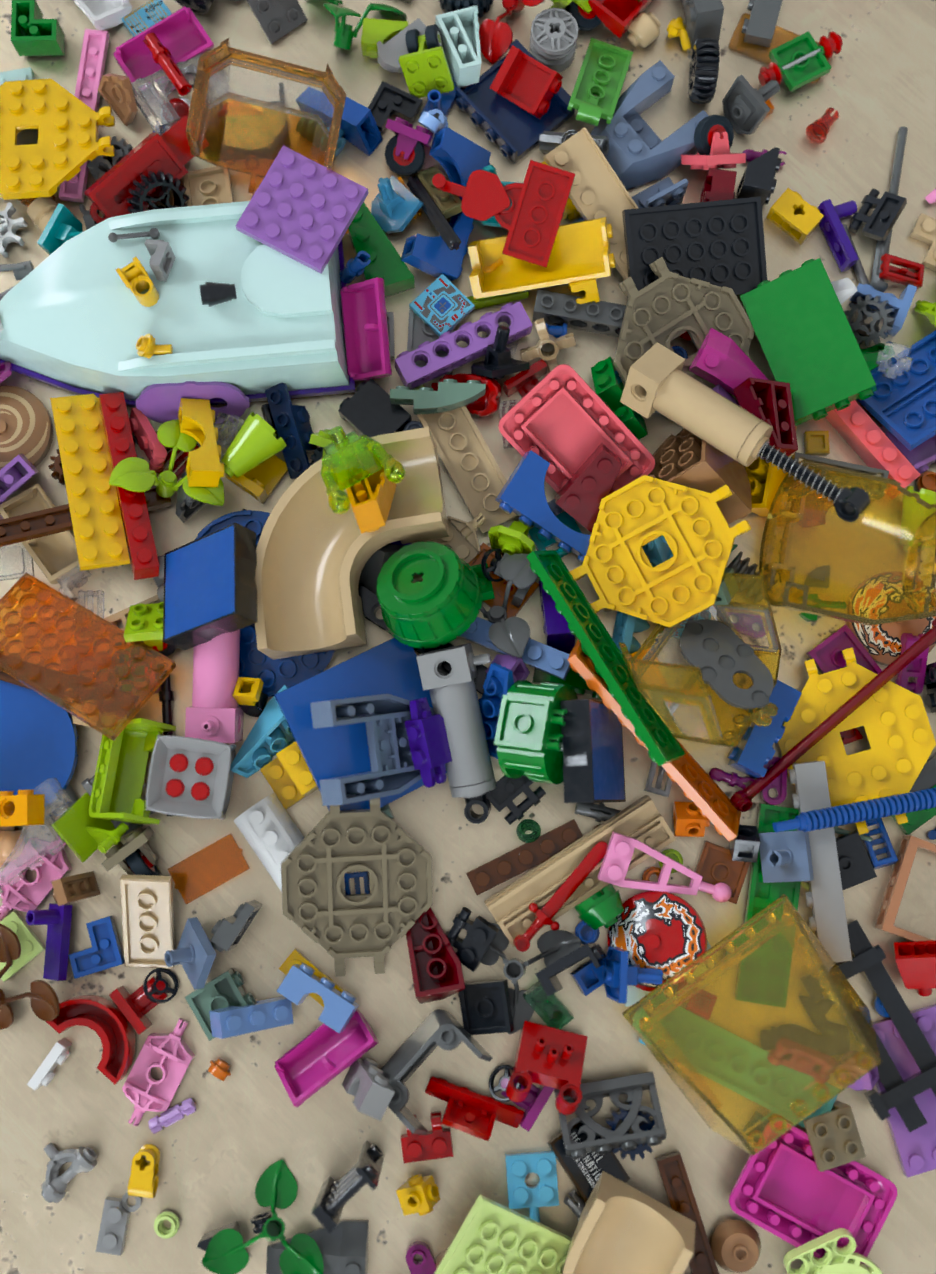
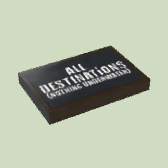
M582 1122L576 1124L570 1133L572 1139L579 1143L588 1139L586 1133L582 1132L578 1135L580 1127L584 1125ZM562 1132L547 1142L585 1204L602 1171L624 1183L630 1180L613 1151L603 1155L591 1152L587 1153V1156L584 1158L572 1159V1156H566ZM595 1134V1140L603 1139Z

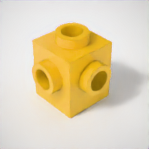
M422 1174L414 1175L408 1178L396 1190L404 1216L419 1213V1216L426 1215L432 1212L433 1206L441 1200L439 1188L435 1184L433 1175L422 1177Z

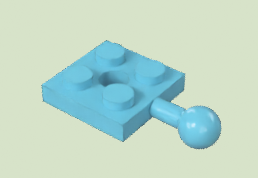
M552 1151L505 1154L509 1209L529 1208L530 1218L540 1223L539 1207L559 1206L556 1156ZM529 1173H536L539 1176V1182L536 1186L531 1187L525 1183V1177Z

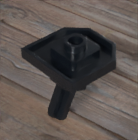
M498 326L494 344H490L487 347L485 361L473 363L471 374L502 379L504 375L530 369L529 362L511 359V351L506 347L510 333L509 327Z

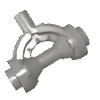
M53 1143L48 1144L44 1151L51 1160L47 1164L46 1180L41 1185L43 1198L49 1203H59L66 1194L65 1190L68 1182L76 1174L81 1172L87 1173L97 1165V1155L90 1147L84 1148L80 1146L78 1149H66L59 1152ZM72 1162L71 1166L59 1176L62 1165Z

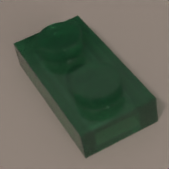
M539 981L523 994V998L549 1027L562 1029L574 1019L573 1014L555 994L547 996Z

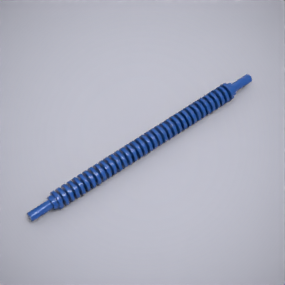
M936 787L802 812L795 819L773 823V829L775 833L793 829L809 832L935 808Z

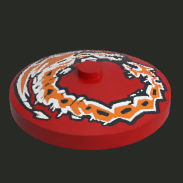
M647 891L626 900L623 903L624 911L616 916L618 921L609 927L608 947L613 946L629 951L628 964L639 965L640 968L663 970L662 984L638 983V985L633 986L645 991L659 993L672 991L686 985L701 969L707 952V934L703 921L697 911L686 900L669 892Z

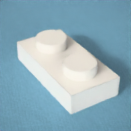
M66 1038L59 1040L27 1085L33 1090L43 1085L46 1087L55 1076L53 1072L58 1064L61 1066L70 1055V1052L67 1050L72 1043Z

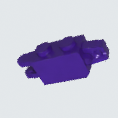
M418 698L409 701L411 719L404 722L414 769L420 770L424 786L430 788L435 785V782L441 784L446 781L445 764L452 762L443 717L440 714L432 715L427 698Z

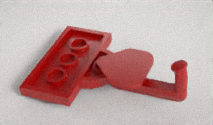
M530 160L524 183H511L503 187L496 174L484 170H475L470 174L466 186L447 181L444 175L440 173L433 176L432 184L440 191L463 197L461 209L467 217L486 221L495 216L501 227L509 231L503 248V255L547 268L575 174Z

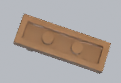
M94 871L51 881L53 898L58 903V906L100 895Z

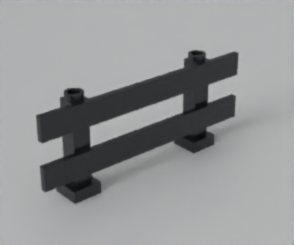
M855 920L847 924L850 948L854 954L852 961H845L838 965L836 962L822 964L818 957H814L811 943L805 949L817 968L819 975L813 978L812 975L807 974L800 978L815 1003L824 998L822 992L829 990L865 1054H875L879 1080L885 1090L878 1093L872 1089L864 1094L877 1117L883 1121L891 1116L888 1110L895 1107L908 1131L912 1132L927 1124L913 1097L931 1088L936 1097V1055L881 961L886 958L885 953L879 945L872 947L859 922ZM862 971L865 973L920 1069V1072L905 1080L902 1079L847 982V979Z

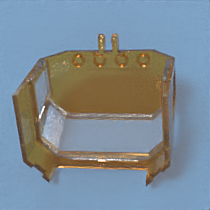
M227 38L218 47L199 56L185 130L191 154L215 166L250 174L248 193L252 194L256 189L257 176L265 177L283 145L327 167L328 170H333L346 93L341 85L338 84L328 64L326 72L231 48L229 38Z

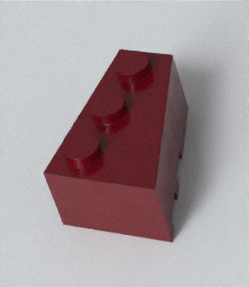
M709 168L701 189L700 202L734 199L737 172Z
M602 443L555 495L556 504L591 533L600 510L601 499L609 495L622 466L620 458Z

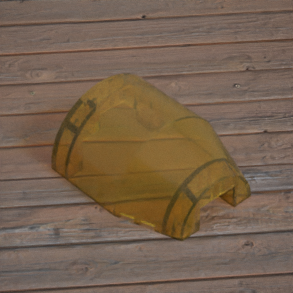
M808 460L800 461L799 463L803 462L802 465L804 467L808 466L809 470L812 471L814 469L813 472L817 475L820 473L819 476L827 481L831 480L830 483L834 485L837 483L836 486L839 488L847 487L850 489L859 487L864 489L870 496L871 501L870 505L856 521L846 522L836 514L833 500L828 501V497L823 498V494H817V490H811L810 486L806 487L804 482L800 484L799 479L794 480V476L789 477L787 474L771 504L761 541L759 576L761 589L766 601L772 606L868 626L936 616V505H930L919 498L920 495L916 492L911 493L907 491L896 480Z

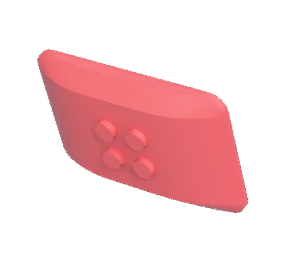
M567 364L556 366L499 421L500 433L522 457L527 451L532 450L550 463L545 475V481L557 493L602 443L617 455L622 463L609 495L643 475L648 476L655 467V459L648 449L582 377Z

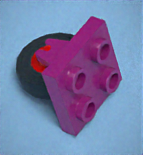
M396 117L395 121L388 119L385 128L396 135L386 145V163L398 175H413L423 166L426 155L424 145L431 148L434 133L418 125L416 129H413V124Z

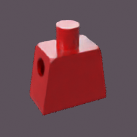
M936 940L894 942L896 964L905 988L917 989V993L920 996L931 995L932 988H936Z

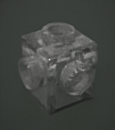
M891 341L886 342L884 351L880 350L876 359V364L879 365L878 371L883 372L882 376L896 379L897 375L902 376L905 371L909 372L913 358L909 357L912 346ZM892 357L896 358L897 364L892 363Z
M219 412L214 423V427L218 428L217 444L228 449L245 421L237 415L233 414L232 416Z

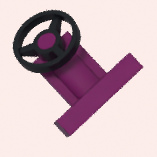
M509 1065L497 1067L489 1079L491 1095L502 1102L511 1101L506 1094V1087L511 1077L510 1069L513 1070L514 1067ZM505 1069L504 1076L499 1080V1085L493 1088L495 1076L499 1071ZM514 1083L517 1089L524 1090L522 1084ZM532 1084L524 1101H512L525 1110L523 1119L520 1122L522 1128L528 1132L530 1131L555 1088L540 1085L538 1088ZM502 1090L501 1095L506 1098H499L495 1092Z

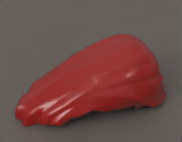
M458 373L455 375L446 374L438 381L443 382L444 379H455L457 383H467L468 380H478L481 384H486L485 395L465 405L469 413L482 417L491 415L499 409L502 391L500 383L494 378ZM438 382L431 383L433 391H438Z

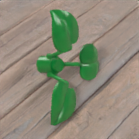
M326 0L329 3L323 4L335 17L333 46L351 50L353 37L357 38L358 31L363 24V18H366L370 11H392L398 14L404 21H407V16L404 12L385 4L369 3L362 17L361 14L354 10L339 7L338 3L343 4L341 0ZM346 15L361 17L354 31L352 30V25L346 24Z
M279 1160L268 1167L259 1178L255 1187V1198L259 1206H271L272 1217L264 1223L262 1232L243 1243V1237L237 1230L229 1228L216 1233L211 1239L202 1259V1265L207 1270L215 1274L239 1273L249 1262V1255L245 1248L265 1238L270 1242L279 1239L286 1248L279 1258V1266L283 1274H323L322 1254L312 1237L307 1234L298 1233L293 1236L289 1244L286 1241L285 1235H283L285 1224L281 1218L277 1217L275 1207L278 1209L288 1208L295 1201L298 1193L297 1182L283 1160Z

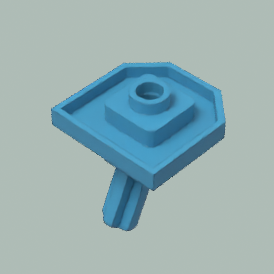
M392 175L390 179L387 177L383 179L381 177L377 185L379 193L371 202V213L386 233L402 232L422 207L423 203L395 176Z

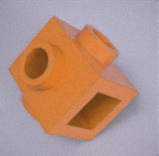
M674 802L672 814L674 836L704 837L705 827H709L710 820L702 816L694 802Z

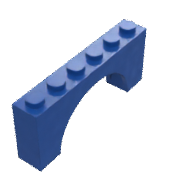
M445 127L435 133L429 155L442 165L450 182L466 186L472 172L483 170L484 167L490 165L491 152L452 129ZM463 212L450 218L449 224L461 240L458 250H450L440 235L428 237L417 233L406 239L401 261L435 278L443 274L449 281L458 279L462 273L463 268L461 265L468 250L467 242L469 235L473 231L474 225L472 223L474 219L467 217Z
M532 450L527 451L495 500L500 503L499 507L509 514L514 512L520 516L518 520L528 527L533 525L539 529V535L547 540L554 539L559 543L557 546L567 553L573 552L578 556L577 560L583 563L591 535L582 534L568 528L553 514L547 503L544 491L545 475L550 463Z

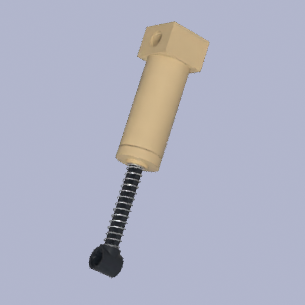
M658 342L630 366L620 402L648 419L657 411L745 467L750 466L760 456L761 459L765 458L767 463L771 462L772 466L776 465L778 470L783 469V473L788 472L789 477L794 476V480L799 479L800 484L804 482L805 486L811 487V490H817V494H823V498L828 497V501L833 500L836 514L846 522L856 521L870 505V496L864 489L859 487L850 489L847 487L839 488L836 486L837 483L834 485L830 483L831 480L827 481L819 476L820 473L818 475L814 473V469L811 471L808 469V466L804 467L802 465L803 462L800 464L796 462L797 459L793 460L791 455L788 457L785 455L786 452L783 454L780 452V449H775V445L773 447L770 446L769 440L773 426L765 421L763 422L757 416L683 372L682 368L685 359Z

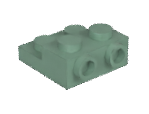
M230 969L205 984L204 988L197 989L185 997L209 1041L215 1038L212 1037L209 1011L230 1006L256 1004L252 994H246L243 990L244 980L238 971L233 972Z

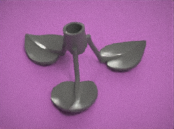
M514 554L503 560L500 565V575L503 579L509 581L506 586L503 605L493 606L489 611H486L483 606L479 609L483 613L484 618H488L489 622L494 623L489 627L490 641L504 653L516 658H522L530 638V627L525 620L519 617H509L507 619L506 611L512 584L519 589H525L530 587L538 577L530 568V562L526 557L529 554Z
M491 923L500 930L481 963L494 965L498 961L499 956H501L505 964L504 974L514 984V990L508 988L514 1030L507 1032L508 1034H513L522 1029L524 1021L530 1020L535 1009V1000L532 993L527 990L519 991L517 980L525 974L528 965L544 958L545 965L549 966L580 948L581 940L576 935L564 930L548 931L537 942L541 954L525 962L518 958L508 960L502 951L508 947L509 940L498 924Z

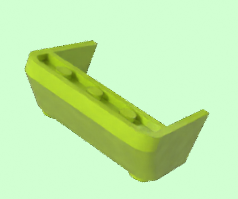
M144 718L109 721L106 724L102 734L89 803L90 817L136 824H159L160 819L149 817L150 811H146V800L141 799L148 755L149 752H153L157 735L162 734V732L175 731L176 726Z

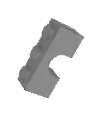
M364 1057L363 1060L359 1058L350 1066L342 1086L348 1094L355 1096L353 1104L359 1112L381 1121L395 1091L389 1084L390 1080L383 1076L384 1072L377 1067L378 1064L367 1057Z

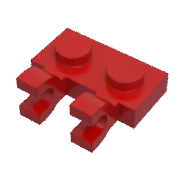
M441 1111L431 1112L432 1131H428L425 1135L412 1134L406 1127L407 1134L401 1135L404 1163L453 1157L450 1128L443 1129Z

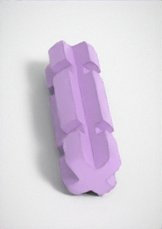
M188 1098L181 1102V1106L177 1104L161 1113V1117L156 1116L150 1119L148 1126L151 1132L156 1134L163 1130V1126L167 1128L185 1118V1114L188 1116L196 1111V1104L193 1099Z

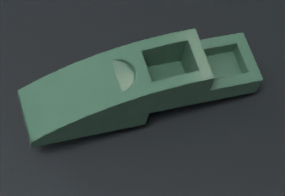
M444 379L443 382H438V391H433V388L430 387L410 390L407 386H397L396 389H390V402L397 405H413L414 414L442 413L463 407L485 395L486 384H481L478 380L457 383L455 379Z

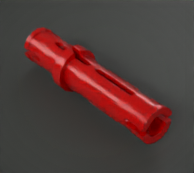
M155 33L147 34L143 42L151 51L153 60L162 67L179 95H187L191 91L192 86L171 58L169 49L162 45Z

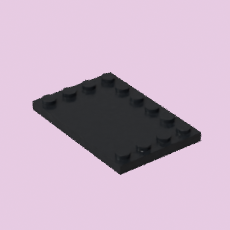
M761 197L626 209L622 211L628 278L631 276L638 291L659 279L649 265L663 257L670 272L690 279L695 278L710 282L712 285L732 288L736 296L756 289L758 284L767 280Z

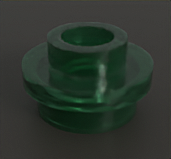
M525 819L517 826L516 832L522 842L532 843L540 837L541 829L536 821ZM527 830L533 831L530 834H525Z

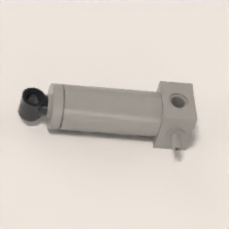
M468 643L424 652L416 656L423 691H430L434 714H440L444 719L452 762L445 764L451 795L455 798H465L464 814L466 819L471 823L480 824L490 814L491 803L486 798V793L496 788V782L474 679L478 676L476 666L490 663L491 656L489 653L474 656L472 645ZM444 661L451 665V671L445 669ZM472 805H481L484 809V813H474L472 810Z

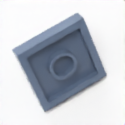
M798 830L758 833L763 883L814 880L808 832Z
M197 917L187 919L176 950L166 951L164 955L165 963L168 967L181 964L194 990L204 988L215 960L216 952Z

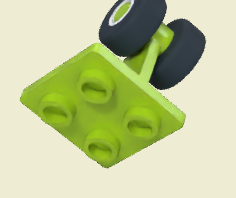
M436 24L427 26L424 35H420L417 29L408 30L406 32V46L409 54L399 56V63L410 94L423 98L427 97L429 91L434 89L440 93L453 91L455 86L444 54L439 27Z

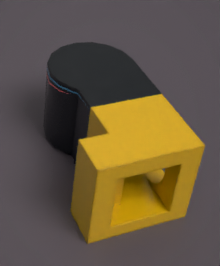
M238 677L232 695L243 712L252 717H260L268 701V696L262 692L264 683L261 678Z

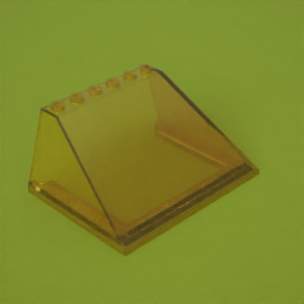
M785 894L622 1013L706 1125L752 1156L881 1063L869 1009Z

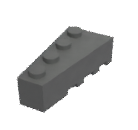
M681 0L692 49L697 38L709 37L716 39L719 43L724 13L722 1Z

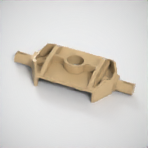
M481 512L471 522L447 516L449 537L425 540V542L433 541L450 546L460 559L469 563L481 552L476 532L478 531L477 528L487 521V518ZM414 574L412 583L423 581L422 576L424 574Z

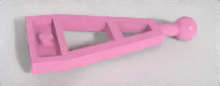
M612 832L597 877L598 880L624 888L697 895L699 890L712 894L713 898L718 902H726L730 899L731 888L726 883L713 885L701 881L702 876L636 838ZM635 848L663 863L657 882L625 878ZM672 868L692 878L690 885L668 884Z

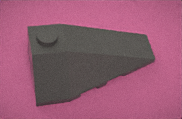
M343 1220L338 1223V1226L331 1233L325 1228H319L307 1234L315 1240L321 1251L324 1265L323 1274H368L369 1220ZM292 1238L286 1239V1241L290 1244ZM281 1241L267 1246L266 1274H283L280 1270L279 1258L286 1248Z

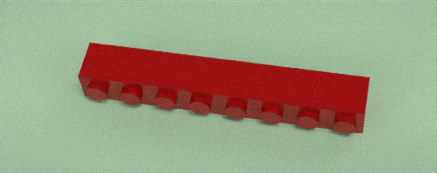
M123 392L99 394V407L112 470L122 460L129 457H137ZM116 486L134 580L158 577L159 562L144 492H133Z

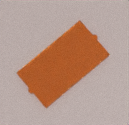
M230 833L168 868L176 884L174 888L179 890L186 904L250 869L242 854L243 849L238 847L233 835Z

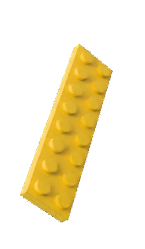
M94 394L50 398L80 571L130 564L116 486L109 485L113 470L99 407V398Z

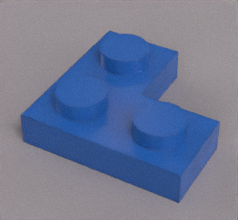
M113 916L86 923L92 948L69 955L75 979L124 964V957Z

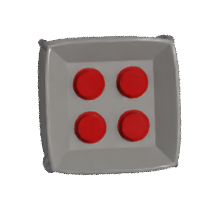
M158 734L148 776L146 811L151 810L162 814L191 818L224 820L232 789L234 772L230 771V766L236 756V744L228 745L205 739Z

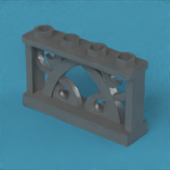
M653 1072L580 1084L582 1099L575 1111L577 1117L567 1124L566 1115L558 1111L566 1156H572V1159L584 1158L587 1156V1153L597 1152L598 1155L608 1154L612 1152V1149L622 1147V1150H632L637 1148V1144L647 1143L648 1146L659 1145L662 1143V1140L666 1139L667 1135ZM554 1089L555 1099L560 1091L559 1089ZM649 1090L653 1109L641 1106L642 1091ZM621 1094H626L628 1099L625 1102H632V1104H623L619 1101L618 1097ZM563 1096L567 1102H574L570 1096ZM603 1097H610V1100L616 1107L629 1111L624 1121L615 1131L601 1126L591 1118L600 1111ZM594 1100L596 1103L595 1108L586 1113L585 1110L590 1109L586 1105V1101ZM638 1112H645L653 1117L655 1124L651 1130L642 1131L639 1128L641 1122L647 1124L648 1122L644 1117L637 1116ZM580 1122L584 1125L580 1127L578 1135L583 1132L588 1136V1139L581 1143L574 1141L570 1135L572 1128ZM631 1128V1130L633 1131V1134H627V1135H625V1134L629 1131V1129ZM595 1134L603 1139L595 1140Z

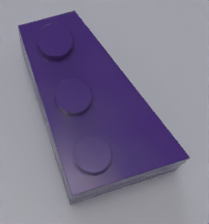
M539 578L541 611L543 612L544 620L543 632L546 636V645L570 654L575 646L576 636L569 630L567 620L557 611L555 601L551 595L545 592L542 586L543 582Z

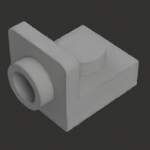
M146 239L145 246L151 256L150 268L157 280L167 281L175 261V256L169 242Z

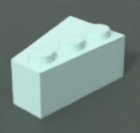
M478 5L436 15L435 24L440 29L444 54L457 87L460 88L479 83L481 50Z

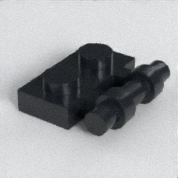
M871 189L870 193L863 198L862 206L858 213L853 215L849 230L856 233L860 226H864L862 230L864 236L884 242L906 206L907 200L904 197L886 191L882 198L879 199L877 197L880 192L877 189ZM875 208L871 216H867L870 209Z
M504 775L496 782V788L486 793V798L498 812L506 806L511 812L504 819L511 825L517 819H522L524 813L530 807L538 805L546 792L541 786L533 792L529 786L535 781L529 780L524 775L516 779L508 778ZM523 792L527 798L516 806L512 801Z
M463 907L460 914H456L453 919L454 924L451 930L446 932L445 935L451 946L457 949L456 955L461 964L474 972L477 970L500 929L481 916H478L472 922L468 919L471 910ZM462 929L468 931L464 940L458 937Z

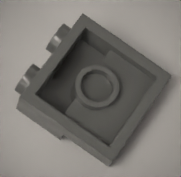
M256 900L245 902L238 907L234 915L223 918L222 921L219 920L211 931L214 934L210 940L213 948L220 952L235 948L262 907V904Z

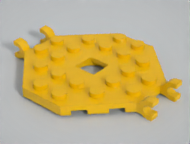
M51 78L6 81L0 86V197L4 200L51 197L58 191L57 187L65 180L67 182L70 181L81 171L80 167L86 161H92L100 155L115 156V148L111 146L110 136L101 137L98 140V126H115V118L111 116V107H102L99 112H95ZM25 129H37L38 144L16 145L17 134Z
M643 475L602 498L581 566L569 571L575 581L588 575L600 598L590 604L595 613L608 608L666 627H673L714 605L735 537L751 530L747 520H743L730 528L717 502L733 495L729 486L724 485L718 490L708 493ZM663 535L673 553V557L653 567L642 546Z
M852 647L842 650L847 667L824 674H818L814 659L804 661L809 679L802 690L790 720L783 724L785 731L782 738L778 741L782 757L878 675L857 664ZM889 681L794 763L825 761L830 803L834 807L910 792L932 753L936 741L921 696ZM864 726L870 749L847 755L840 732ZM791 765L789 768H787L788 776H789V769H793L792 765ZM906 813L895 815L898 825L908 822ZM866 821L855 823L859 835L869 833Z

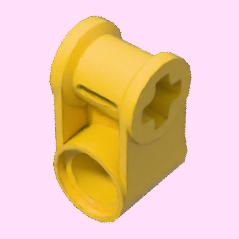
M134 257L133 262L122 269H115L124 284L131 290L142 306L151 307L158 302L159 293L137 257ZM149 289L147 293L141 294L143 290Z
M146 1144L142 1146L133 1157L128 1182V1196L155 1198L159 1182L158 1171L160 1162V1151L155 1145Z

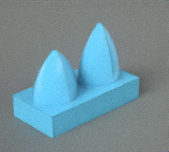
M617 611L612 639L623 656L642 649L638 640L633 637V632L645 631L650 628V625L644 619Z

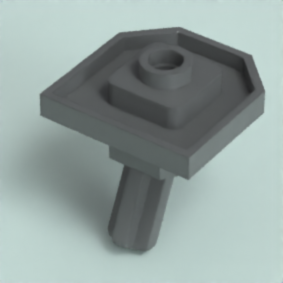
M743 75L736 78L722 100L724 117L730 121L738 134L750 135L756 131L770 110L765 102L780 91L779 83L771 80L757 90L749 84Z

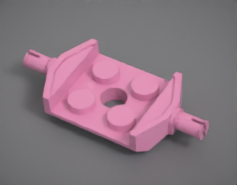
M36 837L31 838L21 856L12 861L0 875V896L3 899V905L0 907V921L13 909L23 912L38 910L39 904L53 889L51 881L62 878L67 871L72 869L64 850L66 843L61 837L57 841H48ZM30 868L34 869L37 873V878L33 882H29L25 876Z
M179 1018L173 1032L151 1033L148 1035L122 1088L125 1096L134 1104L133 1108H135L128 1121L130 1124L134 1122L133 1125L138 1126L146 1111L162 1112L169 1109L182 1078L195 1056L182 1039V1035L189 1023L188 1021ZM153 1067H159L163 1071L161 1080H155L151 1077L150 1072Z

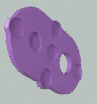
M216 381L153 384L145 388L139 398L136 399V408L147 418L158 423L178 419L181 398L224 399L227 402L225 406L220 408L211 407V409L215 410V423L234 421L240 418L246 409L250 407L249 397L245 396L239 388L229 383Z

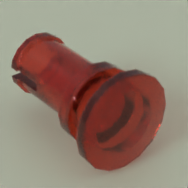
M828 108L820 119L808 125L806 128L808 138L814 143H823L829 133V128L839 118L838 111L830 116L835 109Z

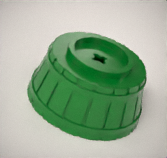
M433 541L416 542L399 549L398 552L396 551L384 563L377 578V598L381 605L383 620L389 632L399 642L414 648H433L456 639L475 621L483 602L482 584L471 566L460 559L449 547ZM414 574H424L422 576V582L419 583L418 581H416L415 583H412V581L414 580Z

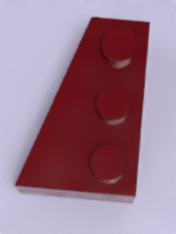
M749 377L733 389L740 407L757 416L763 422L765 421L773 426L769 440L770 446L773 447L775 445V449H780V452L783 454L786 452L785 455L787 456L798 450L790 383Z

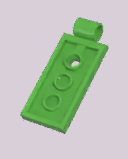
M591 38L567 108L569 111L572 108L578 110L576 120L596 127L600 118L607 120V124L611 123L633 52Z

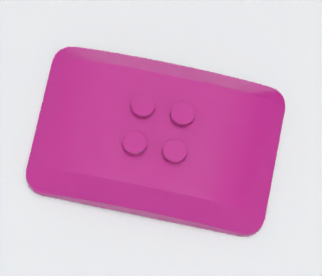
M773 1118L765 1125L729 1196V1205L736 1214L795 1247H799L835 1229L845 1228L849 1230L855 1239L856 1249L854 1252L868 1257L898 1193L893 1182L856 1160L820 1172L817 1170L807 1133L782 1119ZM842 1237L838 1239L836 1246L841 1248L847 1246L849 1238ZM824 1248L816 1249L813 1257L822 1258L826 1254V1250Z

